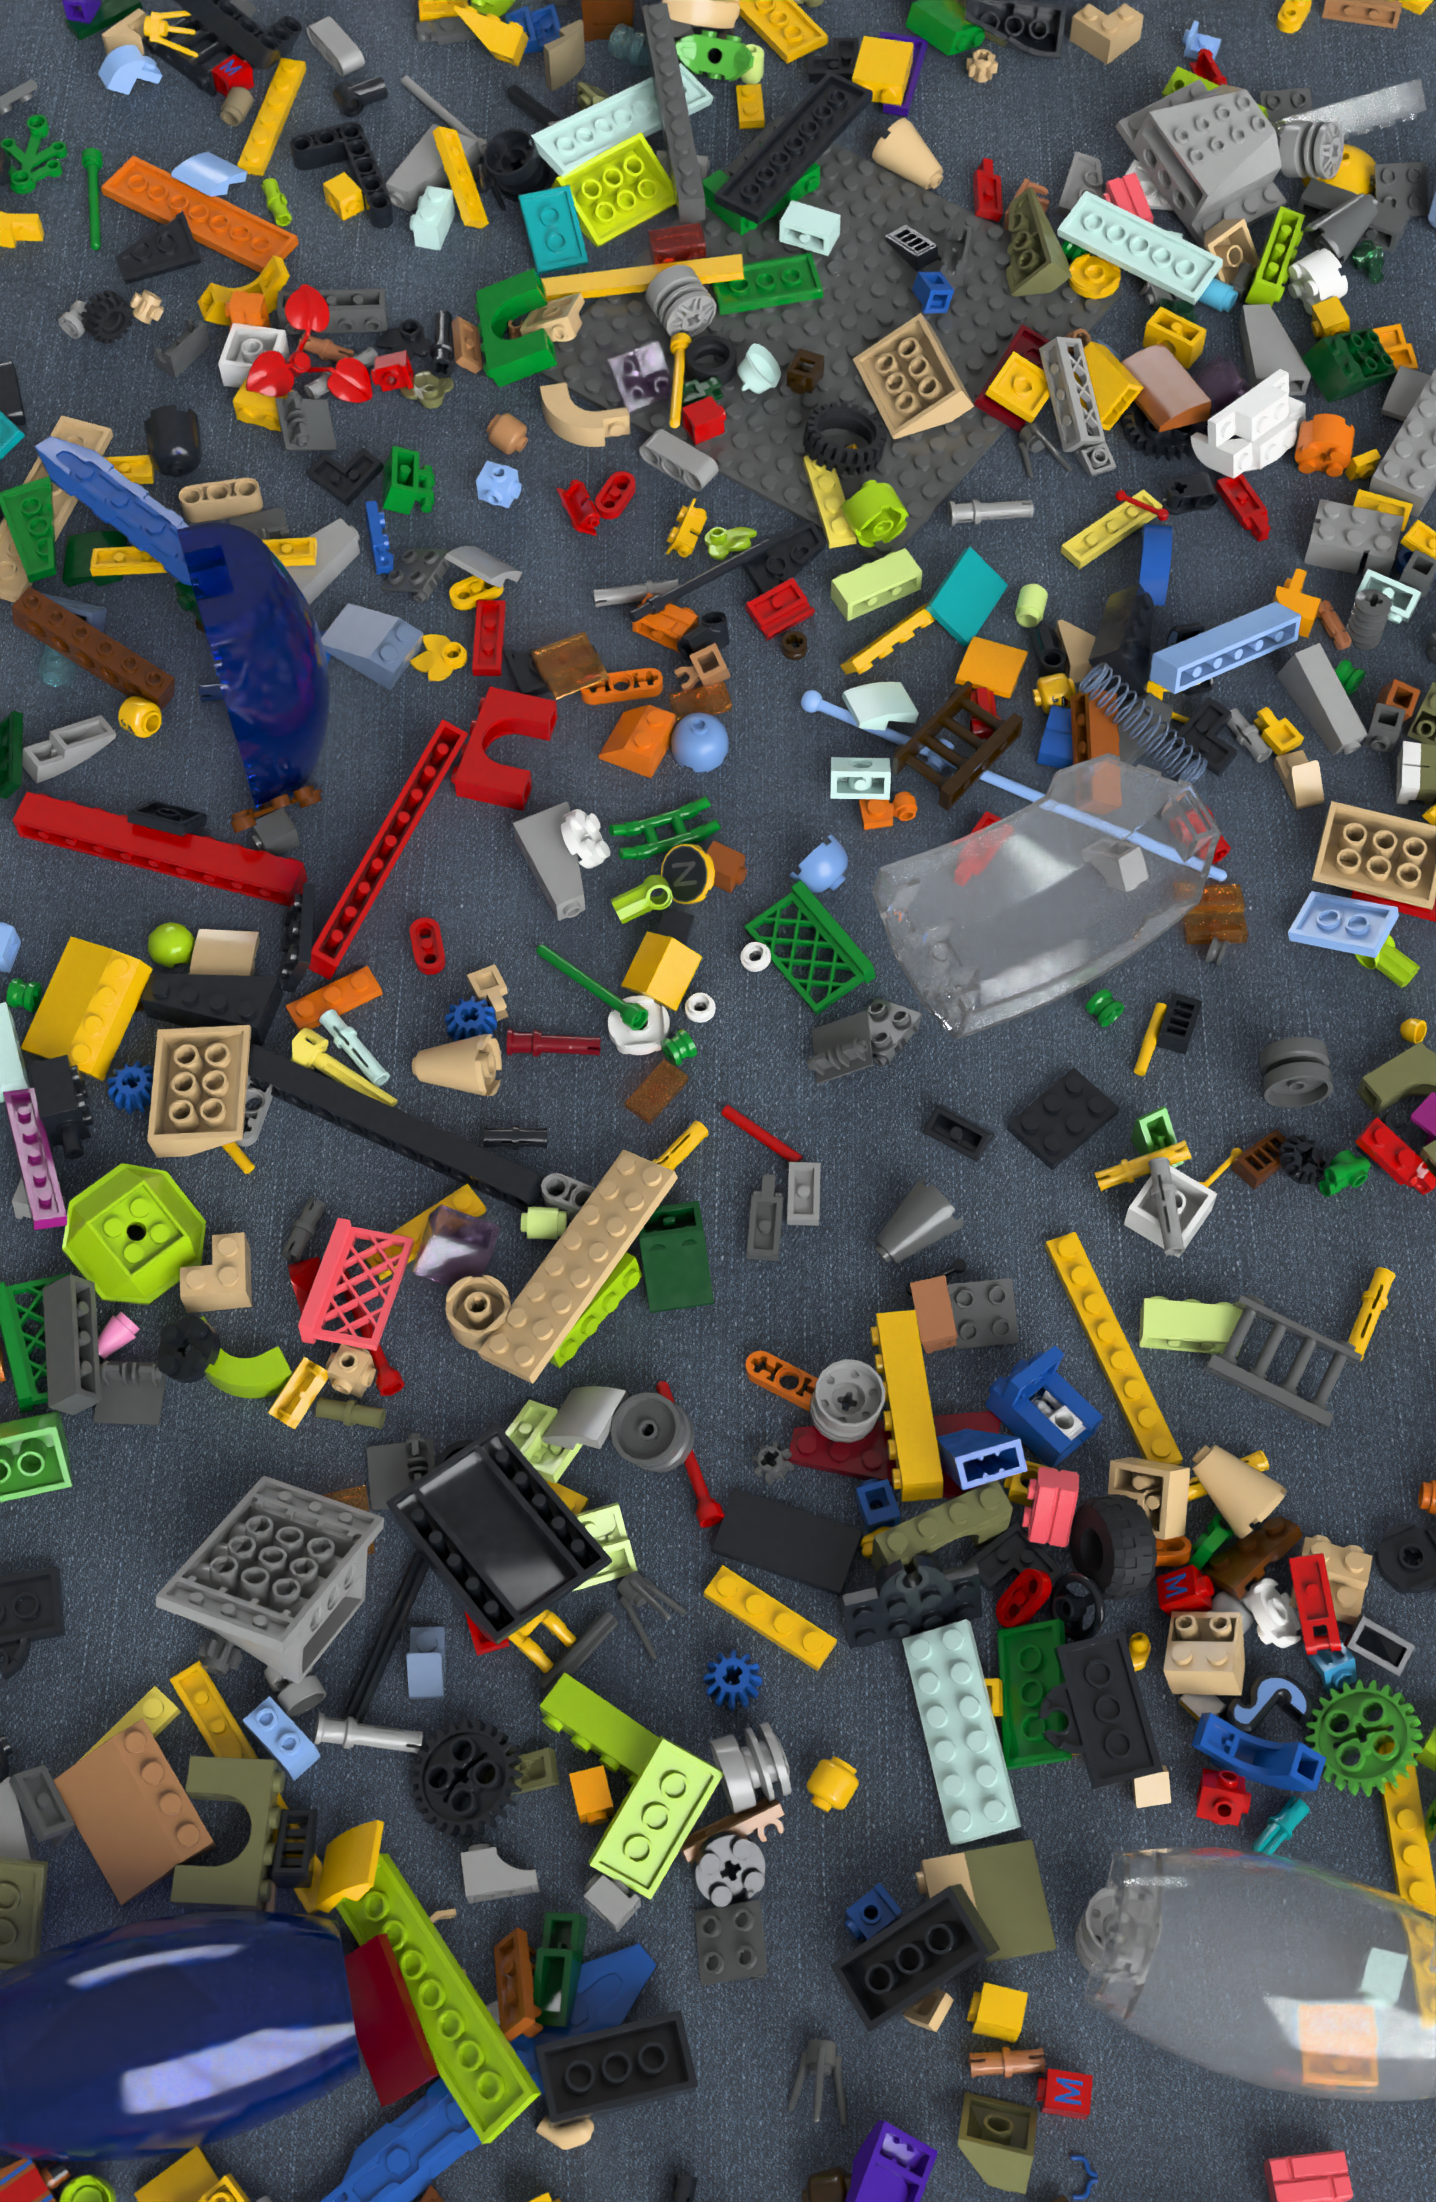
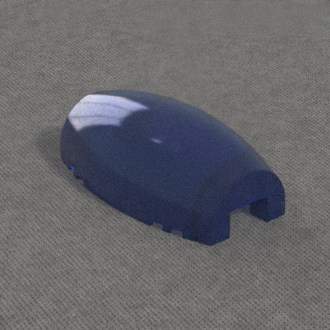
M202 523L177 529L210 652L213 654L214 661L221 659V663L214 664L217 676L219 675L221 685L228 684L220 688L235 739H237L255 808H258L259 805L285 794L291 796L294 791L302 788L312 775L322 751L329 721L330 681L322 638L315 617L299 585L282 561L255 534L242 527L228 523Z
M260 1910L203 1911L157 1917L87 1935L47 1950L0 1973V2156H10L26 2160H55L56 2162L91 2160L93 2162L132 2160L180 2152L229 2139L261 2127L266 2122L272 2121L284 2114L286 2116L296 2111L297 2108L317 2098L324 2097L338 2086L361 2074L350 1993L337 1919L293 1912Z

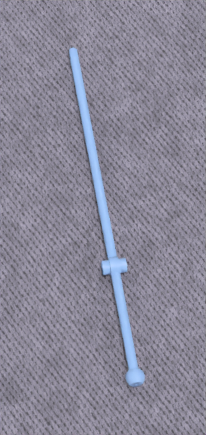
M809 690L804 693L801 699V706L806 712L814 713L820 711L858 727L850 711L824 701L821 694L815 690ZM888 727L885 731L863 729L898 745H905L912 738ZM939 739L941 743L949 747L951 750L954 749V746L951 742L945 739ZM926 746L919 752V754L927 757L926 764L938 773H941L943 768L947 766L957 769ZM987 770L979 778L1128 843L1141 846L1142 849L1222 882L1227 877V873L1223 869L1084 810L1075 808L1072 805Z

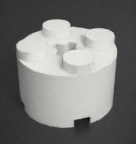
M1324 248L1320 251L1316 250L1293 263L1288 268L1291 282L1288 285V291L1292 298L1297 299L1299 297L1309 315H1312V305L1335 296L1340 299L1347 293L1348 283L1346 276H1340L1338 268L1342 266L1332 252Z

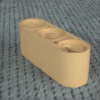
M239 478L189 485L179 492L183 515L187 521L192 523L260 512L263 508L259 484L253 478Z

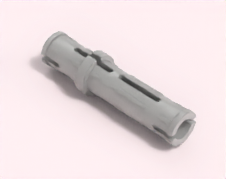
M368 347L352 358L359 360L366 368H369L375 364V357H378V354L374 349ZM323 372L322 376L304 385V390L310 399H317L329 392L327 380L332 373Z
M678 579L661 582L646 580L644 584L593 589L595 607L643 601L648 593L660 596L679 586Z
M1166 1157L1154 1158L1148 1162L1153 1182L1151 1195L1156 1199L1165 1255H1178L1185 1251V1247L1183 1245L1175 1200L1177 1187L1172 1183L1169 1159Z

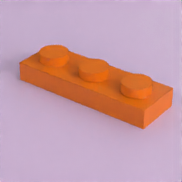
M366 966L285 1007L294 1025L300 1032L304 1028L313 1029L321 1025L319 1022L320 1017L330 1009H334L340 1016L383 994L377 980L369 967Z

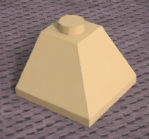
M1244 218L1223 219L1205 232L1204 246L1206 251L1223 259V266L1216 274V279L1226 284L1233 281L1242 262L1253 265L1252 268L1255 267L1256 269L1259 258Z

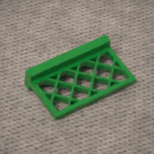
M800 880L791 887L792 892L745 925L744 928L755 942L762 943L768 947L771 953V962L817 1016L863 981L865 984H868L876 978L873 964ZM793 903L798 909L797 920L781 918L782 910ZM763 924H774L773 937L759 936L755 930ZM779 926H796L794 939L777 938ZM800 927L814 928L816 931L815 941L800 940ZM776 944L791 945V957H777L775 955ZM797 946L813 947L812 959H795ZM818 948L832 949L834 952L833 962L816 961ZM794 965L810 967L808 980L794 978ZM815 967L831 969L830 981L813 980ZM836 969L849 970L854 976L846 983L834 982ZM812 987L828 988L827 997L816 1004L810 997Z
M70 1273L6 1287L5 1282H0V1329L20 1413L33 1411V1405L48 1402V1392L38 1394L36 1384L43 1375L47 1377L46 1361L40 1366L29 1360V1355L36 1346L46 1351L45 1343L40 1341L45 1335L44 1318L34 1313V1311L43 1300V1288ZM28 1292L36 1298L30 1307L26 1309L15 1302L14 1295ZM18 1312L23 1314L21 1319L19 1318ZM29 1318L43 1325L35 1338L22 1331V1327ZM25 1341L30 1343L28 1347H26ZM32 1369L35 1370V1371H37V1373H36V1375H35L34 1377H33Z

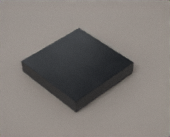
M153 800L128 812L127 822L185 836L205 826L207 815L206 813Z

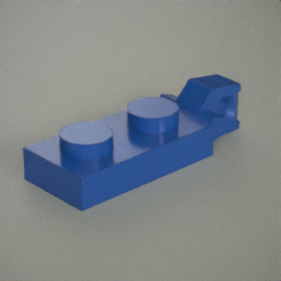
M376 501L365 502V520L376 574L390 573L393 570V555L387 552L389 550L388 534H382V529H385L384 513L378 512Z

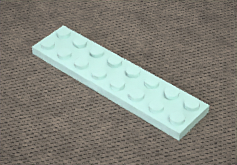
M679 63L688 113L691 115L711 105L714 97L682 63ZM652 77L531 135L539 155L559 176L564 177L586 161L642 132L644 137H647L661 130Z

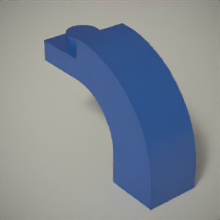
M1144 524L1140 537L1141 557L1137 584L1140 583L1144 591L1151 595L1154 605L1165 606L1172 551V526Z
M1211 1712L1201 1714L1191 1745L1210 1756V1763L1223 1770L1235 1772L1239 1776L1259 1784L1291 1791H1316L1326 1757L1301 1742L1279 1743L1260 1739L1237 1729Z

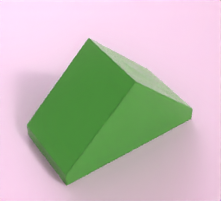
M1164 1106L1135 1121L1131 1141L1141 1156L1177 1143L1167 1108ZM1182 1161L1171 1166L1176 1168L1184 1164V1162Z

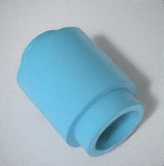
M1213 278L1198 301L1220 312L1223 310L1229 312L1237 300L1238 292L1233 290V286Z

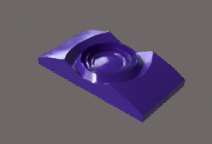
M879 2120L853 2159L851 2187L845 2202H920L938 2151L888 2122Z

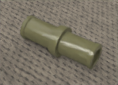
M320 1397L316 1406V1417L342 1421L345 1426L359 1424L382 1429L386 1410L384 1408L359 1405L356 1400L343 1402Z

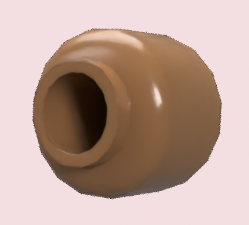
M509 413L497 414L486 430L489 434L488 441L507 455L512 454L515 450L521 452L528 442V438L525 437L527 426Z

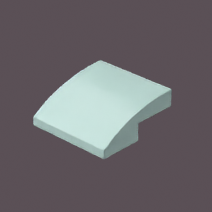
M901 682L865 684L846 690L842 694V698L858 728L885 731L889 721L916 723L919 714Z

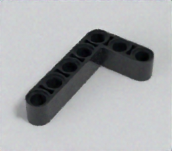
M174 0L252 65L262 70L269 69L293 49L303 30L302 25L290 16L282 17L268 29L264 30L228 0Z
M347 122L299 134L291 139V152L294 166L297 169L305 171L347 161L355 184L362 190L364 207L371 224L379 229L390 227L393 224L391 198L360 124Z

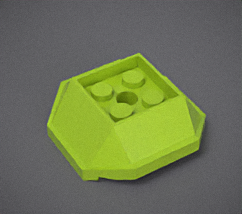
M121 1163L69 1201L62 1251L84 1279L95 1283V1293L101 1301L149 1305L180 1282V1268L201 1266L206 1221L167 1171ZM133 1225L141 1227L145 1234L144 1238L139 1241L131 1240L127 1235V1228Z

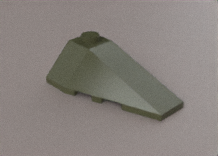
M1029 186L1010 202L1008 230L1012 232L1011 245L1007 248V254L1011 258L1010 266L1006 267V277L1011 295L1014 297L1051 293L1072 276L1063 249L1033 188Z

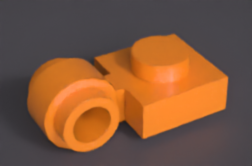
M910 792L896 794L892 803H889L888 799H859V810L864 830L893 826V817H898L901 821L912 820L915 818L918 810L915 797Z

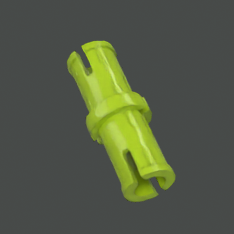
M265 179L263 184H261V188L267 198V208L272 211L278 226H287L291 223L289 220L292 221V216L287 209V199L280 192L275 179Z

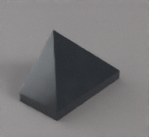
M1360 1614L1344 1643V1646L1399 1677L1415 1648V1645Z

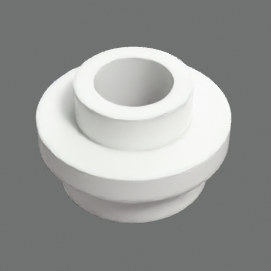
M751 942L742 950L740 959L745 969L751 972H758L764 970L769 965L771 953L766 945L759 942ZM754 956H761L759 960L751 961Z
M695 993L685 1003V1013L694 1022H706L715 1014V1002L705 993ZM698 1007H703L706 1010L696 1011L695 1009Z

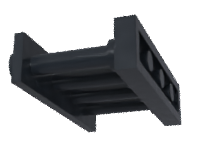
M192 15L182 17L181 20L172 26L189 27L197 31L194 35L178 44L180 46L191 49L203 40H209L213 43L199 53L196 58L193 57L191 59L184 53L157 42H150V37L145 36V46L150 53L156 54L195 83L200 90L206 91L212 97L217 95L211 69L207 71L201 65L218 53H227L229 57L235 54L243 61H247L252 69L256 68ZM168 32L167 36L162 38L169 41L180 33Z

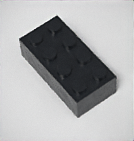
M956 1884L948 1886L830 1966L868 2032L882 2028L1000 1950L963 1886Z
M681 2010L537 2045L533 2050L549 2128L691 2093L698 2088Z

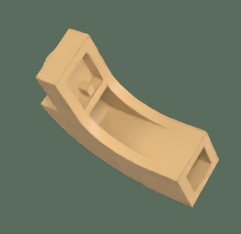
M739 0L662 1V3H667L671 20L696 26L720 29L734 28L735 20H737L740 14Z
M567 383L540 386L544 418L551 430L562 439L581 446L603 447L607 437L630 434L628 407L605 411H587L579 408L572 402Z

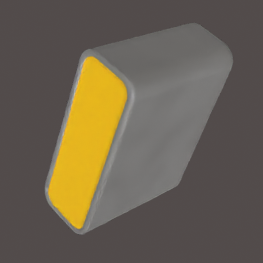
M1183 1694L1178 1699V1703L1198 1722L1202 1713L1211 1712L1219 1717L1227 1709V1706L1215 1695Z

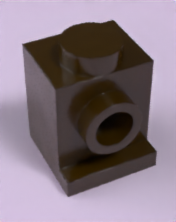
M799 348L787 370V386L796 394H803L804 392L812 394L818 381L824 376V356ZM804 362L813 365V367L804 365Z

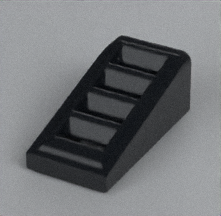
M904 225L885 235L886 242L915 271L937 261L938 247L931 240L909 226Z
M1173 993L1156 1046L1186 1055L1203 1001ZM1177 1003L1194 1009L1191 1011L1175 1005ZM1173 1012L1190 1016L1191 1019L1173 1015ZM1170 1021L1188 1025V1028L1172 1024ZM1170 1029V1030H1174V1031H1177V1032H1180V1033H1184L1185 1036H1181V1035H1178V1034H1175V1033H1171V1032H1168L1167 1030Z
M282 1809L272 1877L276 1887H311L318 1819L317 1809ZM289 1824H307V1829H289ZM288 1839H305V1843H288ZM303 1854V1858H286V1855Z

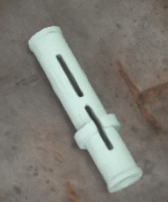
M334 1009L326 1011L320 1017L319 1022L333 1036L335 1045L338 1048L344 1049L372 1084L380 1087L389 1079L390 1074L385 1071L371 1052L357 1038L355 1029L350 1026L348 1027Z

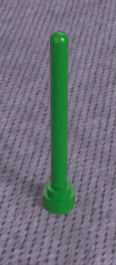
M87 148L82 152V165L88 174L90 247L92 250L97 251L101 247L98 171L103 165V156L98 149Z
M540 944L537 946L536 952L540 957L619 1012L622 1022L626 1026L636 1031L646 1023L649 1013L640 1004L626 1003L546 945Z

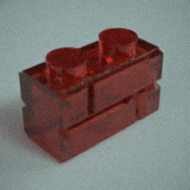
M700 223L648 231L649 252L653 265L706 258V242Z

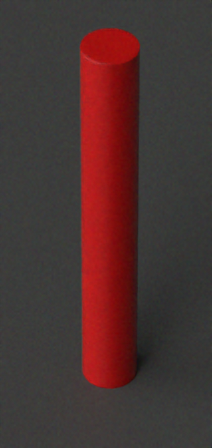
M726 1105L722 1110L721 1115L788 1162L802 1161V1155L730 1105Z

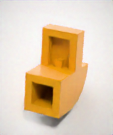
M1296 568L1293 578H1287L1284 587L1277 586L1273 603L1278 602L1300 614L1301 621L1298 635L1308 638L1321 599L1301 593L1307 571Z

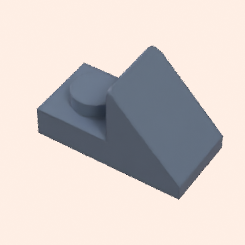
M410 1627V1653H407L409 1699L444 1698L445 1627Z

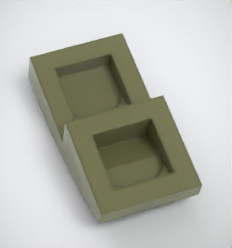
M548 1747L517 1756L522 1759V1762L514 1767V1769L522 1772L524 1777L514 1780V1784L519 1786L522 1791L512 1793L511 1795L559 1785L554 1749ZM495 1768L487 1772L485 1776L486 1784L493 1781L496 1773Z

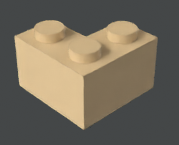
M1125 3L1110 15H1106L1096 7L1088 4L1072 17L1070 41L1108 65L1140 40L1144 15Z
M244 1232L212 1235V1265L180 1268V1298L187 1313L252 1307L251 1251Z
M1134 1457L1110 1460L1108 1494L1126 1495L1131 1499H1136L1137 1504L1142 1506L1145 1514L1151 1521L1155 1538L1166 1540L1185 1535L1190 1468Z

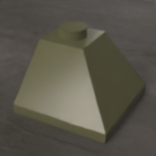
M964 2092L957 2146L988 2186L997 2187L1008 2192L1013 2191L1025 2194L1034 2158L1038 2109Z

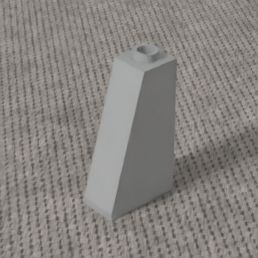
M433 124L386 182V188L392 205L411 212L418 207L419 197L424 195L427 186L444 188L450 184L432 133L438 125ZM458 133L471 169L480 161L478 141Z
M1270 304L1243 305L1239 320V330L1250 387L1257 386L1273 373L1282 369L1289 372L1288 396L1306 395L1310 372Z
M342 518L337 519L309 536L316 537L318 543L316 565L257 568L262 587L292 620L296 619L360 553L358 544L360 536L357 530L352 525L348 526Z
M1318 643L1295 653L1277 674L1279 681L1332 755L1343 751L1347 755L1361 747L1360 742L1368 734L1321 644Z
M567 801L513 823L515 841L558 921L575 917L580 912L586 910L577 853L574 855L570 853L561 832V824L566 822L563 816L570 812V806Z

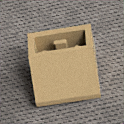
M1172 1612L1163 1669L1172 1694L1242 1695L1245 1656L1241 1612Z

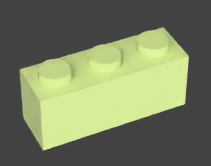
M906 548L897 552H891L872 563H865L860 568L849 573L840 574L831 580V599L848 622L920 590L922 570Z
M1163 1296L1144 1298L1140 1311L1139 1347L1209 1354L1223 1353L1243 1310L1228 1302L1204 1304L1195 1299L1172 1301Z

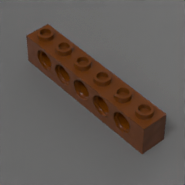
M29 586L12 605L14 625L126 696L143 697L155 703L162 711L175 695L174 677Z

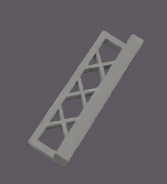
M1056 337L1039 348L1063 451L1073 452L1084 444H1102L1106 440L1082 341L1080 338ZM1067 347H1073L1075 359L1068 353ZM1074 371L1080 377L1081 385L1075 380ZM1080 397L1086 402L1087 411L1081 406ZM1086 423L1093 429L1094 436H1088Z

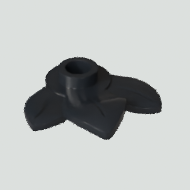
M407 319L400 324L398 329H389L384 332L377 341V347L390 349L391 354L406 350L411 361L414 355L425 357L430 350V342L424 336L422 325L417 320Z

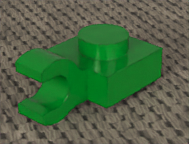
M1221 1514L1214 1516L1208 1524L1207 1531L1209 1536L1204 1532L1192 1546L1196 1553L1189 1560L1188 1564L1194 1565L1199 1571L1223 1543H1227L1234 1535L1231 1528L1224 1530L1219 1526V1521L1223 1517Z

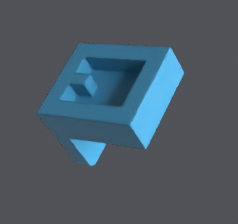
M1341 1640V1651L1331 1652L1330 1649L1317 1650V1654L1306 1656L1322 1676L1323 1689L1327 1694L1331 1693V1688L1335 1690L1343 1689L1344 1682L1350 1685L1357 1680L1355 1658Z

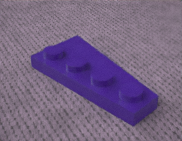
M879 31V38L914 43L913 62L902 105L882 103L883 113L908 117L927 52L928 42L920 37Z

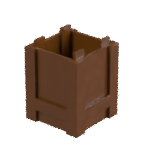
M581 0L584 41L624 40V42H634L635 0Z

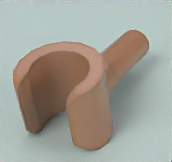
M509 320L508 331L510 339L522 336L520 328L524 323L523 320H521V325L512 326V320Z

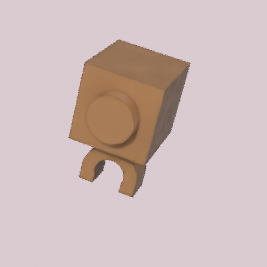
M716 643L689 655L693 666L680 667L674 670L677 678L682 675L689 676V680L681 684L684 692L692 689L695 683L700 680L704 688L707 689L731 677Z

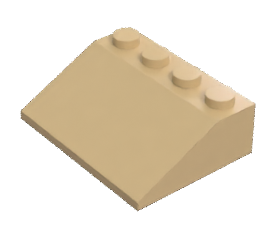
M921 313L853 358L894 439L952 422L974 407L934 329Z
M1331 801L1319 843L1312 881L1432 910L1436 898V826Z
M250 1025L158 1029L147 1138L157 1158L191 1156L243 1139L251 1039Z

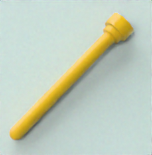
M685 333L674 334L670 342V351L675 356L669 425L672 428H678L680 425L686 349L692 342L691 337Z

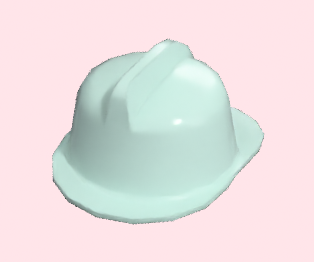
M753 344L749 347L745 358L737 369L738 375L743 381L742 391L750 389L754 393L761 394L771 387L775 388L781 378L780 367L776 359L765 347L759 344Z

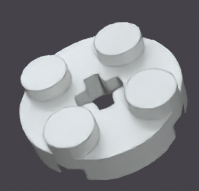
M575 809L563 816L566 822L561 824L562 836L572 855L578 853L583 859L578 863L587 869L594 868L603 863L604 859L610 856V849L600 834L598 818L593 813L587 815L579 809Z
M639 995L623 999L626 1003L640 1004L648 1010L649 1015L644 1024L647 1026L643 1030L634 1031L622 1022L619 1012L616 1010L611 1011L608 1017V1031L610 1039L616 1045L617 1050L622 1054L646 1055L661 1050L660 1041L667 1038L670 1032V1020L667 1010L663 1006L661 1007L659 1004L654 1003V999L648 996Z
M1265 1578L1253 1584L1250 1591L1243 1596V1600L1247 1608L1254 1615L1258 1624L1257 1633L1262 1642L1267 1645L1273 1642L1280 1648H1286L1299 1642L1301 1636L1296 1635V1631L1301 1629L1298 1611L1296 1608L1289 1606L1290 1597L1286 1592L1280 1595L1274 1588L1279 1584L1273 1579Z

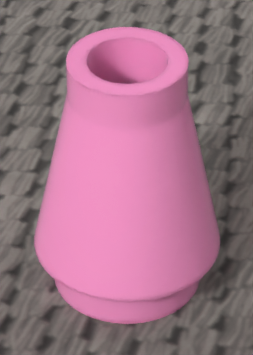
M120 1312L116 1317L112 1315L98 1337L99 1355L104 1360L135 1339V1334L140 1330L123 1312Z

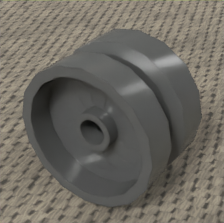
M1291 1037L1271 1043L1259 1053V1069L1263 1076V1096L1267 1103L1281 1108H1301L1319 1103L1332 1094L1334 1085L1332 1073L1328 1068L1330 1064L1328 1048L1324 1042L1309 1037Z
M643 1392L632 1395L619 1406L613 1416L611 1425L612 1442L620 1456L648 1472L663 1473L674 1470L686 1460L693 1449L695 1431L692 1419L685 1409L658 1393Z

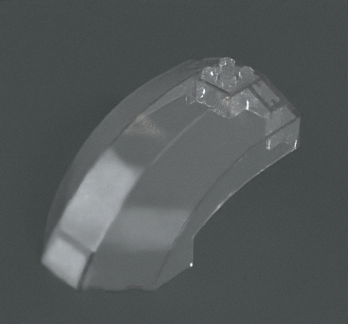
M1107 753L1058 770L1044 797L1002 820L958 840L879 868L872 894L893 954L921 1004L955 1040L1030 1013L1085 986L1156 940L1199 904L1222 831L1190 782L1179 779L1178 782L1162 777V772L1141 764H1138L1137 767L1121 762V757Z

